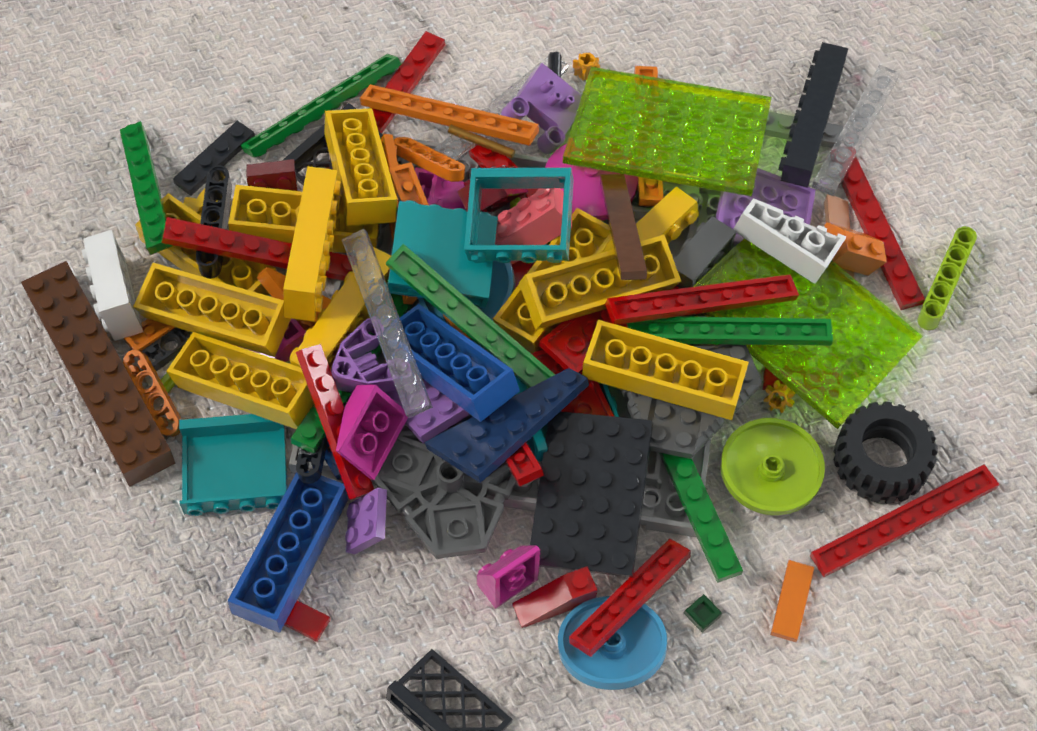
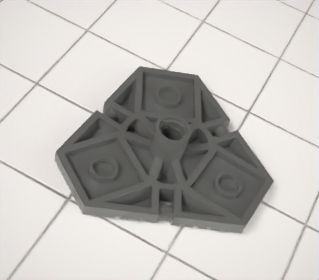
M688 344L749 362L734 414L761 387V378L746 345ZM621 389L623 397L629 398L627 407L631 418L653 421L650 451L691 459L724 424V418L645 395L638 396V393Z
M455 424V425L450 426V427L448 428V430L451 429V428H453V427H455V426H457V425H459V424ZM411 430L400 432L375 480H372L377 488L387 490V500L390 501L399 514H404L405 522L412 528L436 559L485 553L504 511L503 503L509 499L516 483L506 462H503L485 480L479 483L429 451L425 443H422ZM447 475L456 476L454 479L444 478ZM487 495L495 497L494 500L486 498ZM418 504L420 507L414 511L412 507Z

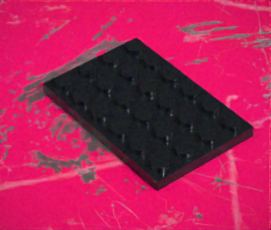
M560 411L548 422L545 440L548 450L543 454L541 468L544 476L540 477L530 541V545H537L540 549V567L575 571L587 566L591 573L633 577L653 430L652 420Z

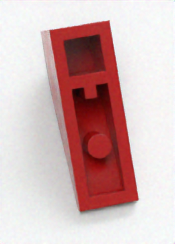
M586 566L556 578L513 602L512 606L521 628L571 611L578 605L596 598L597 587Z

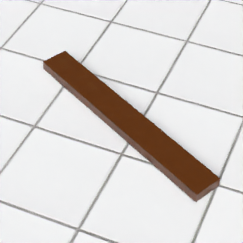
M600 174V184L620 279H647V268L624 174Z

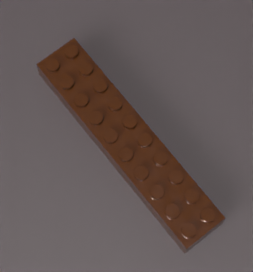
M67 261L21 281L33 308L128 486L131 487L176 464L168 444Z

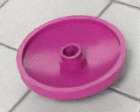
M588 138L569 142L557 149L545 166V168H571L574 179L572 214L576 208H579L601 221L608 219L600 184V174H624L631 203L637 192L638 172L633 160L622 148L608 141Z

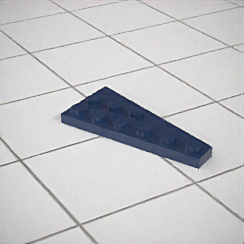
M568 368L513 396L483 421L480 422L472 417L424 442L426 448L481 483L589 386L588 378Z

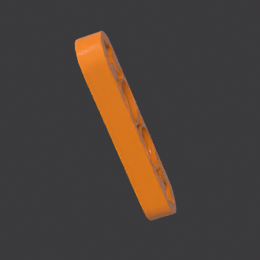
M397 137L394 139V145L397 146V156L447 181L459 182L464 180V164L411 138Z
M138 350L128 351L123 358V364L161 434L169 437L179 435L181 433L179 420H182L148 356ZM134 357L140 358L138 365L144 371H140L138 367L132 365L135 362ZM151 376L153 379L152 386L149 389H144L142 386L143 379ZM158 397L164 399V406L161 410H155L153 406L154 400ZM163 415H166L169 420L175 421L172 424V430L166 428L169 424L167 419L162 417Z

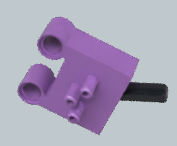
M558 51L549 53L548 67L541 63L531 73L515 98L501 112L503 116L519 120L527 116L533 122L539 124V127L545 132L538 138L537 145L541 152L545 154L553 153L565 142V134L588 101L561 78L562 56Z

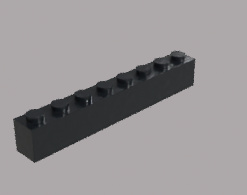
M822 42L820 51L815 50L812 63L815 65H810L807 76L811 80L806 79L803 93H806V95L801 94L798 108H801V110H796L793 120L796 126H791L788 137L792 140L786 141L783 152L787 156L781 157L778 170L782 171L780 181L808 188L849 48Z

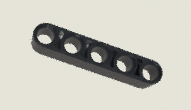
M214 166L207 173L200 224L227 230L232 183L229 171L224 166ZM196 250V261L200 274L208 279L217 277L222 270L223 256Z

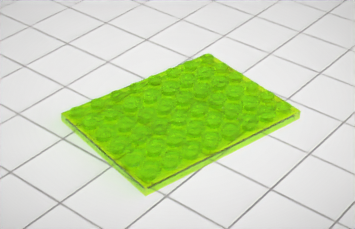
M591 67L563 154V163L752 196L772 97Z
M744 238L693 287L791 274L799 293L798 298L795 301L706 312L703 314L707 317L831 319L833 334L831 346H746L749 353L838 429L845 422L846 418L860 406L923 336L834 261L831 260L816 284H814Z

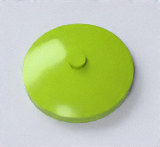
M760 418L749 421L737 428L726 441L720 462L722 479L730 494L746 508L765 515L791 514L807 506L820 490L825 474L824 457L815 439L800 426L778 418Z

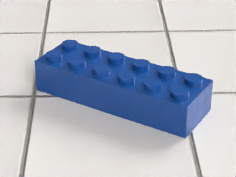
M420 304L385 328L382 338L390 355L396 359L402 358L407 360L411 364L414 373L480 422L520 392L513 369Z
M296 472L227 601L231 614L275 632H281L349 499L343 483L321 475L318 481L306 484L300 481Z

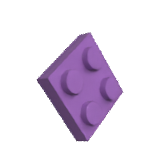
M378 487L349 503L347 509L348 525L345 535L347 553L355 555L385 539L387 490Z

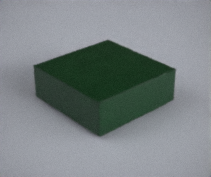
M705 594L684 611L687 618L702 633L722 616V612Z

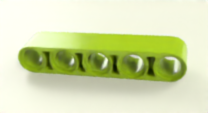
M962 226L958 228L953 236L917 318L918 325L924 330L936 329L942 319L977 238L976 232L970 227Z

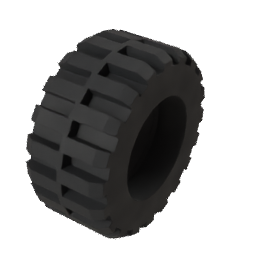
M884 401L882 405H879L878 402H872L868 404L867 409L865 406H861L855 410V413L850 414L846 418L834 445L833 452L835 456L833 460L834 465L839 467L837 473L840 479H846L845 485L850 490L853 488L857 490L858 496L863 499L865 496L871 498V502L879 503L880 500H885L886 504H891L895 502L896 498L902 502L907 500L910 495L917 494L926 483L937 460L938 446L934 443L936 440L934 432L932 430L928 431L930 425L925 419L920 420L918 418L919 414L914 410L910 412L905 409L906 406L901 404L893 406L892 402ZM871 438H885L893 441L905 453L907 464L900 467L879 465L866 454L862 442Z

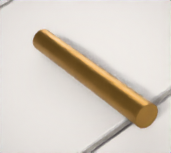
M452 124L449 126L448 133L504 156L514 157L516 150Z

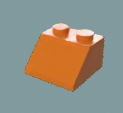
M827 222L824 224L828 233L835 236L838 233L846 236V239L831 260L830 265L869 276L887 262L883 241L865 233Z

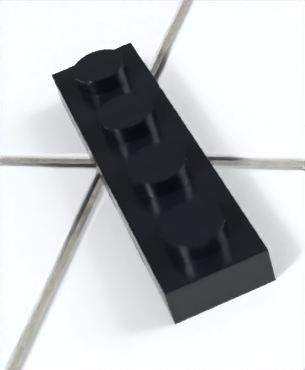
M237 120L173 178L174 184L192 196L206 183L208 171L214 166L226 165L242 150L241 145L255 136L254 131Z

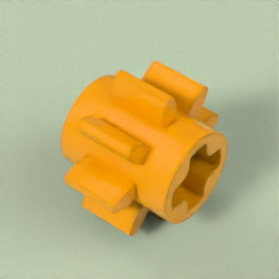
M590 52L580 53L578 60H573L574 76L578 75L582 81L594 80V74L600 73L599 58H595Z
M776 380L774 388L767 386L765 389L769 395L763 401L769 403L771 411L775 408L780 409V412L783 413L786 405L792 407L795 403L790 398L796 394V391H791L789 382L780 384L779 380Z

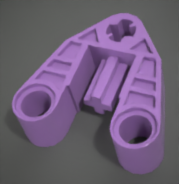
M377 318L366 319L341 342L331 367V373L338 390L353 393L357 385H376L383 392L401 390L405 387L412 372L411 364L407 360L397 358L378 365L376 355L371 352L367 353L377 348L383 337L385 326L381 320ZM394 372L400 373L402 376H397Z

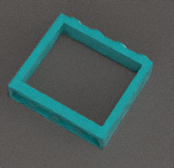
M471 168L464 247L468 261L484 263L485 261H498L500 263H509L511 261H523L525 263L548 261L550 263H560L561 261H569L574 183L571 168ZM564 188L560 245H477L482 189Z

